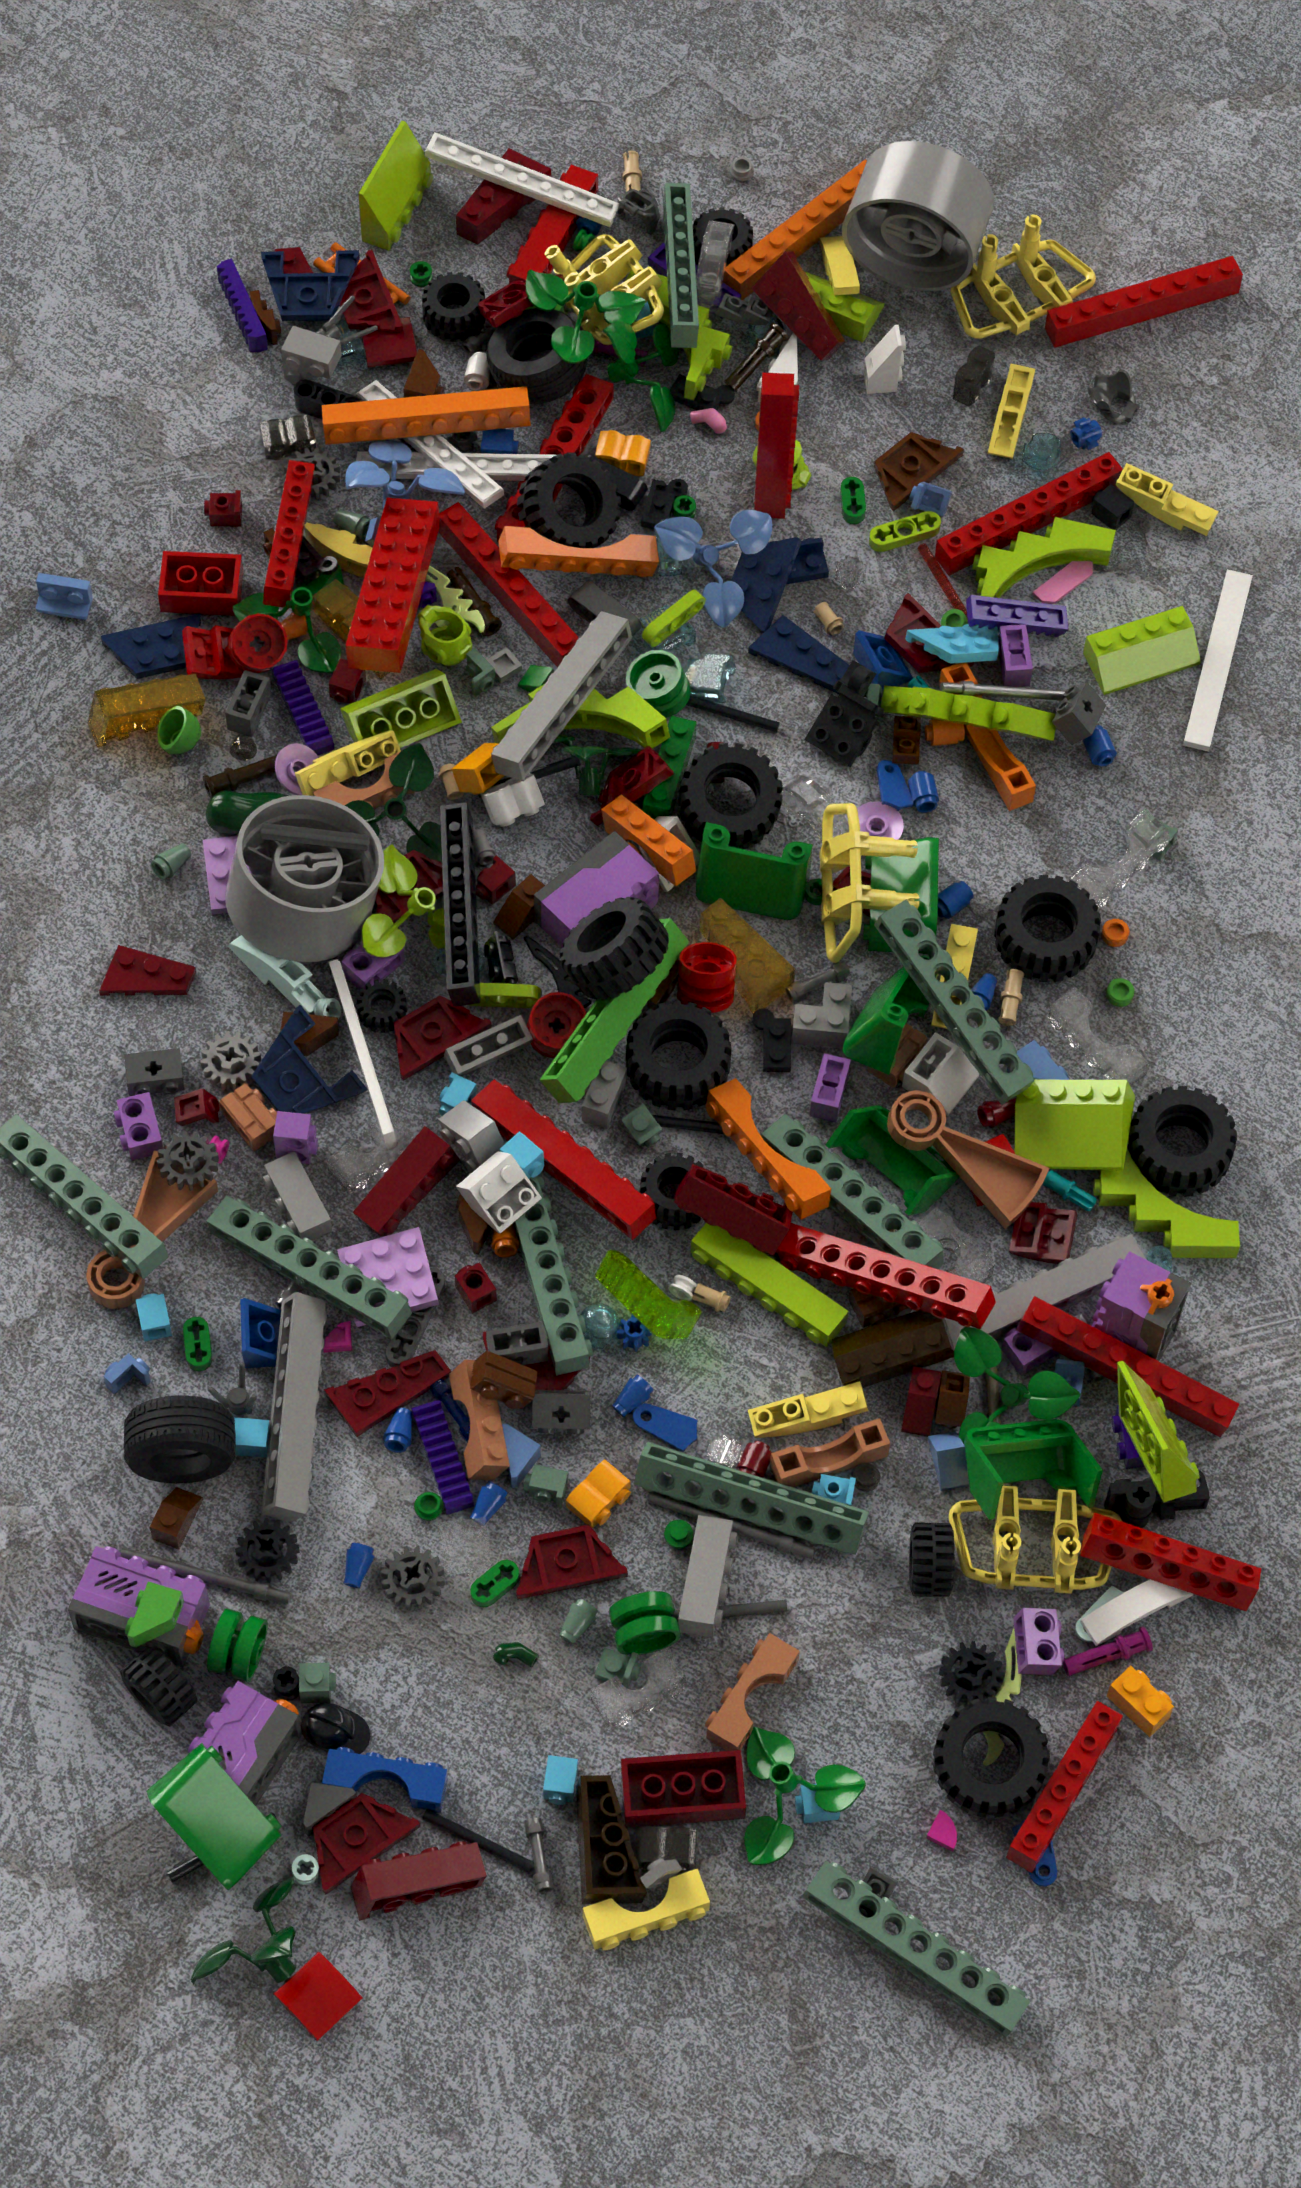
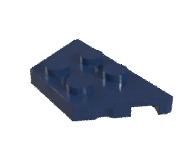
M794 537L768 542L758 553L744 554L742 552L731 581L736 582L744 593V605L741 611L763 633L771 626L802 543L800 538Z
M199 613L102 635V645L105 648L108 647L115 654L116 659L122 665H126L129 668V672L136 679L184 669L187 667L182 630L186 626L195 628L201 626V616Z

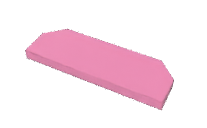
M1072 561L1034 590L1032 594L1041 603L1056 604L1092 576L1093 562Z

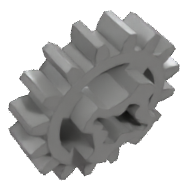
M226 1031L224 1038H221L218 1034L215 1035V1043L211 1041L206 1042L208 1050L201 1051L203 1059L200 1061L201 1067L204 1069L205 1078L211 1077V1084L213 1086L220 1082L223 1090H225L227 1084L231 1085L232 1089L235 1090L238 1083L243 1085L244 1083L247 1084V1078L252 1080L251 1076L261 1061V1054L258 1052L257 1043L251 1044L250 1036L241 1039L240 1032H237L235 1037H231L229 1031Z

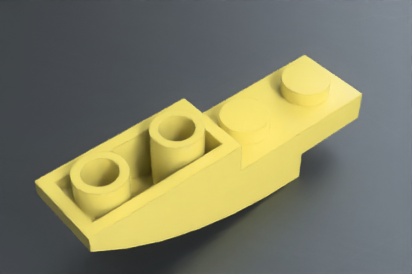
M1126 463L1116 482V486L1132 499L1134 503L1157 519L1180 531L1185 526L1207 536L1219 512L1173 491L1172 483Z
M306 522V539L323 558L326 556L335 557L341 569L356 576L365 577L373 549L371 546L357 544L356 535L346 530L339 531L327 528L322 524Z
M390 730L313 760V764L295 772V776L302 794L313 796L314 791L337 781L340 783L352 776L359 777L385 764V758L401 752L394 731Z
M951 924L946 951L950 954L956 970L969 980L978 929ZM941 975L940 982H946L945 978ZM951 996L953 1003L962 1005L958 997ZM934 1010L931 1026L947 1029Z
M859 1381L808 1397H804L803 1394L749 1409L748 1413L755 1438L798 1434L843 1423V1418L869 1410L861 1382Z

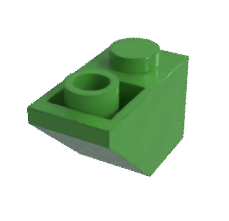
M152 1582L147 1583L145 1590L139 1591L135 1607L138 1609L135 1617L129 1618L125 1629L130 1646L136 1648L175 1628L184 1604L182 1591Z

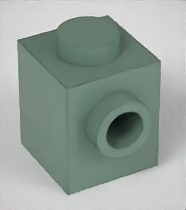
M299 1663V1694L301 1703H331V1691H336V1673H331L330 1664Z

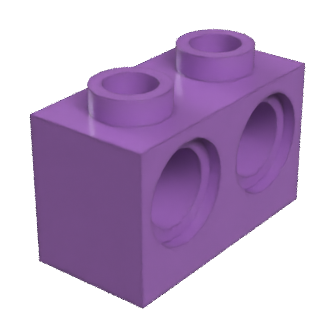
M1026 624L1000 626L998 643L1003 686H1030L1033 668Z
M362 943L357 949L350 950L343 957L341 962L344 976L359 990L361 988L366 990L365 984L370 982L373 986L374 980L379 979L380 983L405 961L404 947L394 956L380 958L368 954L363 948ZM359 966H365V967H367V968L364 969V970H358V969H356V968L359 967Z
M824 1053L811 1099L810 1117L837 1122L849 1077L851 1059Z
M147 1092L118 1099V1110L113 1111L117 1128L123 1126L124 1135H120L123 1152L129 1151L131 1161L152 1156L154 1150L163 1149L150 1093ZM131 1113H140L137 1117H129ZM138 1137H146L144 1141H135Z
M277 1111L273 1135L276 1159L295 1151L302 1164H310L311 1155H316L318 1148V1138H316L317 1126L312 1125L311 1114Z
M1016 1328L1011 1329L1005 1334L1001 1348L1020 1376L1058 1354L1052 1347L1022 1334ZM1025 1345L1029 1351H1019L1016 1346Z
M1022 1608L1013 1618L1018 1674L1053 1675L1064 1662L1063 1648H1060L1059 1641L1061 1622L1057 1620V1609ZM1035 1623L1042 1627L1043 1632L1035 1627ZM1037 1651L1041 1652L1045 1656L1046 1660L1041 1659Z

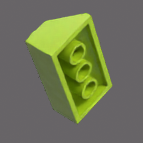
M806 272L809 282L820 296L827 313L831 315L840 333L863 343L884 308L885 303L861 293L834 295L833 286L830 285L829 280Z
M1183 606L1086 636L1083 654L1103 695L1197 666L1201 663L1194 627Z
M438 669L431 670L340 708L347 730L354 743L393 730L399 747L402 748L462 723L446 675Z

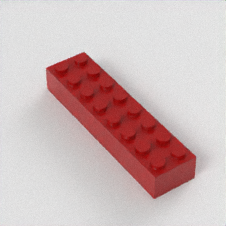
M387 497L345 645L348 668L401 673L440 528L438 502Z

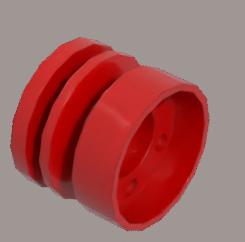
M257 613L247 616L233 628L228 637L227 649L229 657L236 667L243 671L246 670L259 674L267 672L281 661L287 651L288 639L284 627L277 619L270 615ZM254 639H256L257 644H262V647L257 652L254 647H250Z
M709 942L695 943L685 947L680 953L678 1001H681V1004L688 1005V1002L696 1003L697 1008L702 1009V1007H706L711 1010V1013L721 1012L729 1008L734 1002V979L737 962L735 953L726 946Z
M563 992L549 993L539 998L532 1007L527 1023V1028L533 1038L531 1042L532 1048L540 1055L554 1059L586 1015V1010L582 1003L574 996ZM554 1023L558 1024V1029H560L558 1033H553V1028L551 1027Z

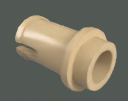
M822 602L815 607L813 612L825 626L826 633L834 636L843 630V619L836 616L827 602Z
M445 764L440 767L438 776L443 780L448 799L455 800L462 797L464 792L459 791L451 770L455 765Z
M699 1283L694 1291L696 1295L694 1294L692 1298L694 1301L715 1308V1312H725L730 1303L731 1296L727 1295L726 1291L719 1292Z

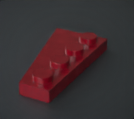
M433 1350L402 1361L398 1366L389 1369L385 1367L375 1371V1374L361 1379L357 1377L347 1381V1384L336 1388L332 1386L324 1389V1394L354 1435L358 1437L394 1414L396 1409L403 1408L448 1379L449 1373L452 1371L437 1351Z

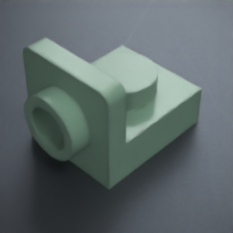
M473 648L466 653V669L473 677L471 680L472 693L477 696L481 692L490 690L496 682L495 668Z
M644 1104L621 1119L640 1148L644 1145L649 1148L661 1139L659 1134L663 1132V1129Z
M604 1648L595 1672V1678L628 1689L631 1680L637 1681L642 1664L638 1663V1653L632 1652L631 1656Z

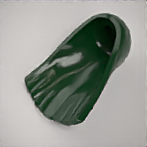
M222 791L214 795L209 801L205 814L208 825L218 833L238 834L242 824L254 810L271 800L288 795L275 792L236 793Z

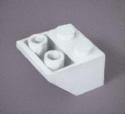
M935 1032L905 1070L902 1087L908 1091L918 1090L932 1094L941 1102L946 1115L949 1116L979 1077V1073L957 1045Z
M499 1151L456 1186L471 1209L497 1233H502L542 1198L514 1157L509 1153Z

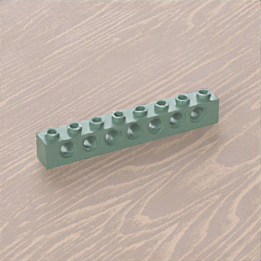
M665 183L663 215L671 347L697 348L699 320L690 184Z
M906 899L881 914L874 926L1001 1105L1028 1089L1035 1080L1031 1068L1020 1060L1014 1044L1005 1039L1001 1033L999 1023L986 1012L982 999L978 995L973 994L969 988L967 978L954 967L950 954L946 950L941 949L937 943L935 933L922 922L918 909L910 905ZM903 929L910 930L914 937L906 936L903 933ZM919 951L927 953L930 959L925 960L921 958ZM934 974H941L946 982L938 981ZM951 996L958 997L962 1005L953 1003ZM967 1019H973L978 1027H971L967 1023ZM983 1041L991 1043L994 1050L986 1049ZM999 1064L1006 1065L1010 1073L1003 1072L999 1068Z
M15 1114L0 1127V1158L2 1160L7 1158L12 1162L13 1169L20 1176L25 1174L30 1178L31 1185L38 1192L43 1190L48 1194V1199L56 1208L62 1207L66 1210V1215L74 1224L80 1223L83 1225L85 1232L93 1241L97 1239L101 1241L103 1248L111 1257H119L122 1260V1265L129 1273L133 1274L135 1272L144 1279L168 1258L164 1243L19 1115Z
M784 1114L761 1133L764 1141L774 1151L798 1165L816 1170L831 1188L829 1206L880 1251L936 1269L944 1264V1249L937 1239L927 1236L916 1221H910L896 1204H890L884 1199L878 1188L875 1186L870 1187L858 1171L849 1169L837 1153H831L817 1136L812 1137L806 1132L800 1121L797 1119L792 1120L787 1114ZM813 1161L819 1162L817 1164H811V1162ZM838 1178L836 1181H831L830 1179ZM851 1195H858V1197H856V1198H851V1197H849V1196H851ZM877 1212L878 1214L870 1215L869 1213ZM891 1229L898 1230L897 1232H889ZM911 1246L919 1247L917 1249H909Z
M542 1173L529 1180L542 1198L514 1221L513 1225L520 1243V1251L539 1318L544 1324L547 1345L557 1376L589 1368V1357L593 1356L590 1339L585 1340L583 1332L586 1331L583 1315H577L576 1308L579 1307L577 1293L575 1290L570 1291L569 1283H572L570 1269L568 1266L563 1267L562 1259H565V1253L562 1243H557L555 1236L558 1235V1229L555 1219H550L548 1212H551V1205L548 1195L543 1196L541 1189L545 1188ZM538 1218V1220L536 1221H530L528 1219ZM539 1241L545 1242V1244L543 1245H537L535 1243ZM545 1265L552 1266V1268L550 1269H544L542 1267ZM552 1289L559 1290L557 1293H550L548 1291ZM560 1313L566 1314L565 1317H557L555 1315ZM564 1338L574 1339L570 1342L563 1341Z
M226 1195L206 1221L211 1233L390 1339L395 1337L412 1314L408 1303L409 1300L403 1293L397 1290L394 1292L388 1290L379 1279L375 1277L370 1279L364 1276L362 1271L355 1265H345L331 1251H321L310 1239L297 1237L288 1226L284 1224L279 1226L273 1223V1220L267 1214L261 1211L259 1213L254 1212L246 1202L239 1198L234 1200ZM248 1223L245 1227L238 1228L241 1224ZM270 1236L269 1239L260 1241L263 1237ZM293 1249L290 1253L283 1254L284 1251ZM316 1262L311 1267H305L308 1263ZM334 1275H337V1276H338V1277H337L336 1279H334V1280H331V1281L328 1280L331 1276H334ZM354 1289H361L358 1293L350 1294ZM378 1302H384L380 1307H373Z
M647 1442L640 1455L634 1485L640 1486L646 1491H656L669 1495L675 1500L688 1501L697 1504L703 1509H713L732 1518L751 1521L760 1527L773 1528L785 1535H795L807 1539L813 1544H823L833 1547L839 1552L855 1555L862 1541L869 1511ZM663 1472H667V1473H669L671 1476H667V1475H665ZM691 1481H696L699 1485H695ZM718 1489L724 1490L727 1494L721 1493ZM746 1498L752 1499L755 1503L749 1502ZM774 1507H778V1508H780L782 1511H778V1510H776ZM802 1516H806L810 1518V1520H806ZM830 1525H835L839 1529H834Z
M827 1861L824 1862L802 1895V1898L1004 2037H1007L1012 2032L1031 2002L1025 1998L1026 1994L1024 1991L1014 1985L1008 1986L999 1980L1000 1976L994 1970L988 1967L983 1969L974 1963L975 1959L966 1951L955 1950L948 1945L949 1941L943 1935L937 1932L932 1934L923 1928V1923L915 1916L910 1914L908 1916L897 1910L898 1906L892 1900L886 1897L881 1899L872 1893V1888L867 1883L859 1879L855 1881L846 1875L847 1871L841 1865L835 1862L831 1864ZM836 1887L843 1888L847 1892L848 1899L840 1900L836 1898L833 1889ZM859 1906H869L873 1911V1917L867 1918L862 1916ZM885 1923H894L898 1927L899 1933L897 1935L887 1933L884 1927ZM910 1941H920L924 1946V1952L917 1953L913 1951ZM936 1958H945L949 1962V1970L939 1969L936 1965ZM962 1975L971 1976L975 1981V1988L964 1986L961 1980ZM990 1992L996 1993L1000 1997L1001 2005L994 2006L990 2004L987 1994Z

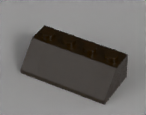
M922 1310L914 1311L832 1339L834 1359L843 1386L860 1381L862 1388L912 1372L913 1366L924 1368L954 1358L955 1350L945 1318H937L931 1313Z

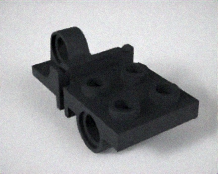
M852 660L843 677L837 680L833 686V689L840 693L839 696L830 695L804 740L851 767L857 756H861L872 739V731L880 723L874 719L876 714L882 718L884 716L883 712L885 710L863 697L876 673Z
M1198 1470L1200 1486L1196 1488L1195 1493L1164 1503L1151 1477L1145 1478L1143 1481L1133 1482L1130 1479L1116 1480L1114 1483H1110L1104 1508L1118 1515L1120 1514L1122 1522L1143 1528L1147 1525L1151 1512H1159L1160 1520H1164L1165 1517L1174 1519L1175 1511L1206 1509L1210 1496L1206 1478Z

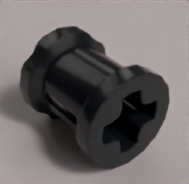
M289 1666L277 1669L272 1679L276 1696L286 1701L294 1700L299 1695V1676L296 1670ZM288 1680L292 1681V1684L288 1683L286 1687H282V1684H286Z

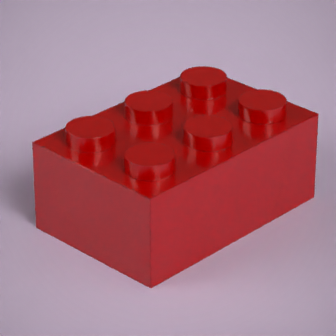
M163 551L158 589L160 612L235 616L233 605L241 602L244 574L242 554Z

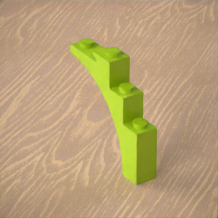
M632 270L629 272L625 281H627L635 275ZM657 274L663 282L657 290V294L664 307V314L660 321L670 328L667 277ZM648 300L651 313H653L654 309ZM698 306L699 329L697 348H683L689 364L684 398L690 400L695 399L698 391H703L706 383V374L710 375L713 367L720 369L724 360H729L732 352V346L729 345L730 334L711 329L712 320H709L710 309Z
M1055 517L1053 526H1047L1045 537L1019 531L1017 540L1011 541L1009 551L983 545L981 554L975 555L972 570L977 571L975 581L979 582L977 593L981 594L980 596L1000 598L1014 584L1028 575L1048 567L1069 564L1072 561H1091L1093 564L1108 566L1116 530Z
M545 684L528 694L530 701L528 704L491 727L495 743L501 742L508 729L515 724L521 712L528 707L535 694ZM629 686L609 699H606L594 688L564 727V729H596L616 733L637 742L644 748L647 746L654 748L670 738L666 718Z
M884 685L881 708L885 710L884 713L934 719L1011 733L1033 739L1054 741L1056 726L1052 723L1056 715L1054 713L1014 703L995 702L975 696L951 694L931 688H907Z
M1128 1147L1123 1170H1100L1099 1178L1094 1179L1093 1193L1094 1196L1099 1197V1206H1129L1128 1220L1133 1222L1134 1232H1163V1246L1168 1248L1169 1258H1237L1240 1249L1239 1221L1204 1216L1174 1203L1156 1190L1142 1175L1131 1158Z

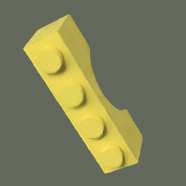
M697 1868L669 1878L666 1896L659 1905L645 1912L628 1911L610 1898L583 1907V1919L594 1950L599 1948L610 1950L620 1944L619 1942L631 1938L632 1941L642 1939L649 1934V1931L660 1928L661 1931L671 1929L677 1925L678 1921L688 1918L689 1921L700 1919L709 1911L710 1900Z

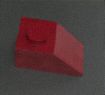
M913 1366L901 1432L925 1437L930 1436L941 1371Z

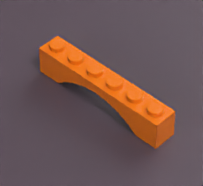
M504 526L498 541L501 567L512 569L652 577L659 564L656 536L630 534L622 541L609 546L577 548L556 543L541 536L531 528Z
M957 663L941 669L939 687L941 682L960 683L961 681H973L974 684H978L967 663ZM973 695L975 697L982 698V695ZM964 725L965 734L1008 810L1011 811L1032 803L1036 784L1025 765L1010 752L996 730Z
M736 1078L708 1091L706 1103L708 1115L714 1118L722 1127L724 1134L736 1143L740 1153L747 1156L753 1163L755 1170L765 1177L771 1189L782 1197L790 1211L794 1212L802 1220L829 1207L831 1188L817 1171L786 1159L764 1141L752 1119V1096Z

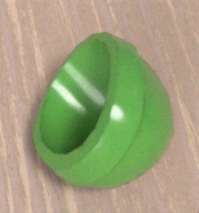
M181 706L169 709L162 716L158 724V743L168 754H184L190 751L197 744L201 736V726L197 717Z

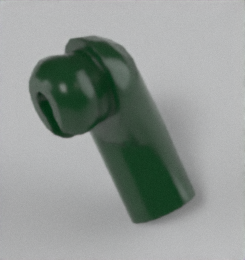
M519 1642L501 1643L495 1648L496 1652L493 1655L494 1661L500 1665L508 1663L509 1658H517L529 1667H533L539 1658L537 1653Z

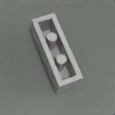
M519 1015L447 1048L444 1057L451 1071L462 1077L529 1046L533 1038L522 1016Z
M295 1151L265 1164V1176L262 1177L264 1185L268 1192L273 1191L277 1199H274L275 1205L281 1215L286 1214L289 1220L286 1222V1225L294 1231L295 1235L301 1239L306 1237L312 1241L332 1232L331 1218Z

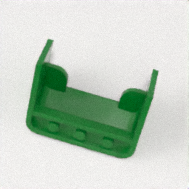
M876 1105L850 1110L825 1145L829 1149L835 1147L843 1148V1154L852 1160L866 1159L905 1192L902 1197L905 1200L904 1205L907 1207L905 1213L908 1216L926 1212L960 1177L933 1146L917 1151L906 1149L897 1144L888 1131L887 1119L890 1111L885 1107Z
M1049 1419L977 1427L967 1431L964 1445L970 1492L989 1520L995 1519L1003 1483L1045 1478L1056 1491L1058 1489L1076 1490L1088 1508L1094 1507L1103 1470L1072 1426L1066 1421Z

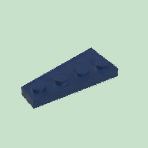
M784 615L748 647L749 654L767 658L768 662L773 665L779 666L780 664L791 669L793 674L800 677L804 675L813 679L815 684L840 694L833 689V686L837 680L843 677L849 664Z

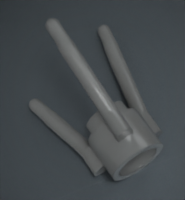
M350 296L332 318L316 333L340 340L341 332L336 325L342 319V314L355 300V296ZM378 326L367 328L341 339V346L378 330Z
M243 1362L239 1364V1385L237 1388L229 1391L227 1398H224L213 1387L208 1388L211 1395L228 1408L231 1413L235 1415L252 1413V1407L257 1396L252 1395L249 1397V1393L246 1390L245 1364Z

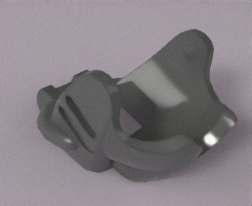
M635 189L619 194L617 196V203H619L617 214L620 215L625 209L633 217L636 214L641 216L646 224L647 233L652 235L660 219L658 203L654 195L646 190L637 191ZM632 202H635V203H637V204L640 205V206H643L644 204H646L648 207H646L645 209H642V208L638 207L637 205H635V204L632 203Z
M1120 369L1113 375H1096L1093 389L1088 387V393L1092 402L1099 408L1101 414L1113 423L1131 422L1133 414L1140 408L1136 404V398L1132 392L1131 378L1128 372ZM1117 397L1128 401L1121 414L1114 412L1111 406Z

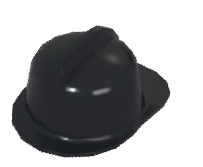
M327 1702L316 1704L308 1709L301 1722L302 1735L306 1741L326 1752L329 1749L337 1750L338 1747L352 1749L354 1753L361 1754L369 1745L371 1735L365 1719L339 1705Z

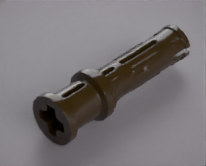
M772 322L770 330L761 339L758 338L755 341V348L733 373L725 379L724 383L737 392L739 387L766 357H772L775 354L774 350L783 340L787 341L789 339L788 334L780 326Z
M455 567L457 574L451 569L446 577L450 579L455 589L463 590V593L460 595L462 599H471L473 601L469 611L478 610L483 617L485 629L481 634L486 637L497 633L502 627V621L494 616L491 611V605L480 598L460 567Z
M278 754L234 770L232 768H225L222 773L210 777L208 775L203 776L207 794L212 798L222 791H235L239 788L240 784L274 773L275 760Z

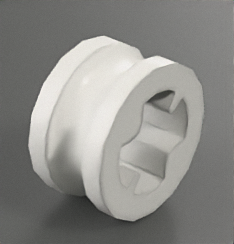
M676 1275L673 1279L675 1284L669 1286L670 1293L681 1300H692V1292L695 1291L697 1284L686 1276Z

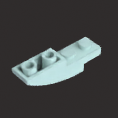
M242 935L229 943L228 947L265 985L271 981L295 1007L301 1005L307 1014L312 1015L314 1013V1006L318 999L326 998L310 981L313 974L300 962L288 961L269 955L253 946Z

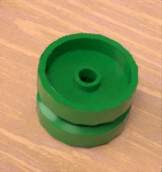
M651 650L643 653L632 661L626 671L625 681L627 687L629 686L665 718L677 714L686 706L690 699L691 686L679 659L671 652Z
M662 1591L638 1593L615 1602L609 1608L611 1625L617 1629L614 1636L617 1650L621 1654L631 1655L632 1652H635L638 1655L653 1653L673 1645L680 1639L681 1632L678 1621L672 1617L675 1608L672 1596L669 1593Z
M228 1608L225 1609L219 1618L212 1637L207 1658V1670L219 1675H225L231 1668L233 1679L247 1683L250 1682L256 1672L264 1649L268 1629L267 1620L250 1616L244 1623L242 1612Z

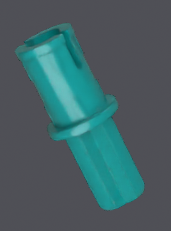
M1052 1169L1048 1172L1042 1184L1062 1196V1200L1066 1201L1068 1199L1086 1211H1091L1097 1201L1094 1196L1076 1186L1077 1182L1065 1179Z

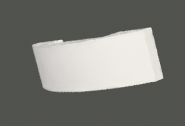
M1150 1579L1105 1603L1084 1617L1080 1623L1095 1646H1098L1119 1635L1122 1629L1166 1606L1170 1608L1193 1596V1594Z

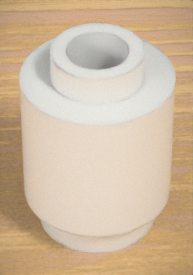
M476 352L468 360L464 383L474 391L484 390L489 385L491 370L487 361V354L484 352Z

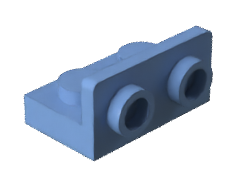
M38 573L36 580L39 594L36 604L37 612L82 620L88 618L93 601L90 581Z

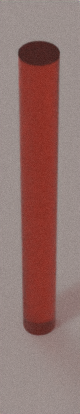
M927 544L919 545L917 548L953 608L961 610L967 616V609Z

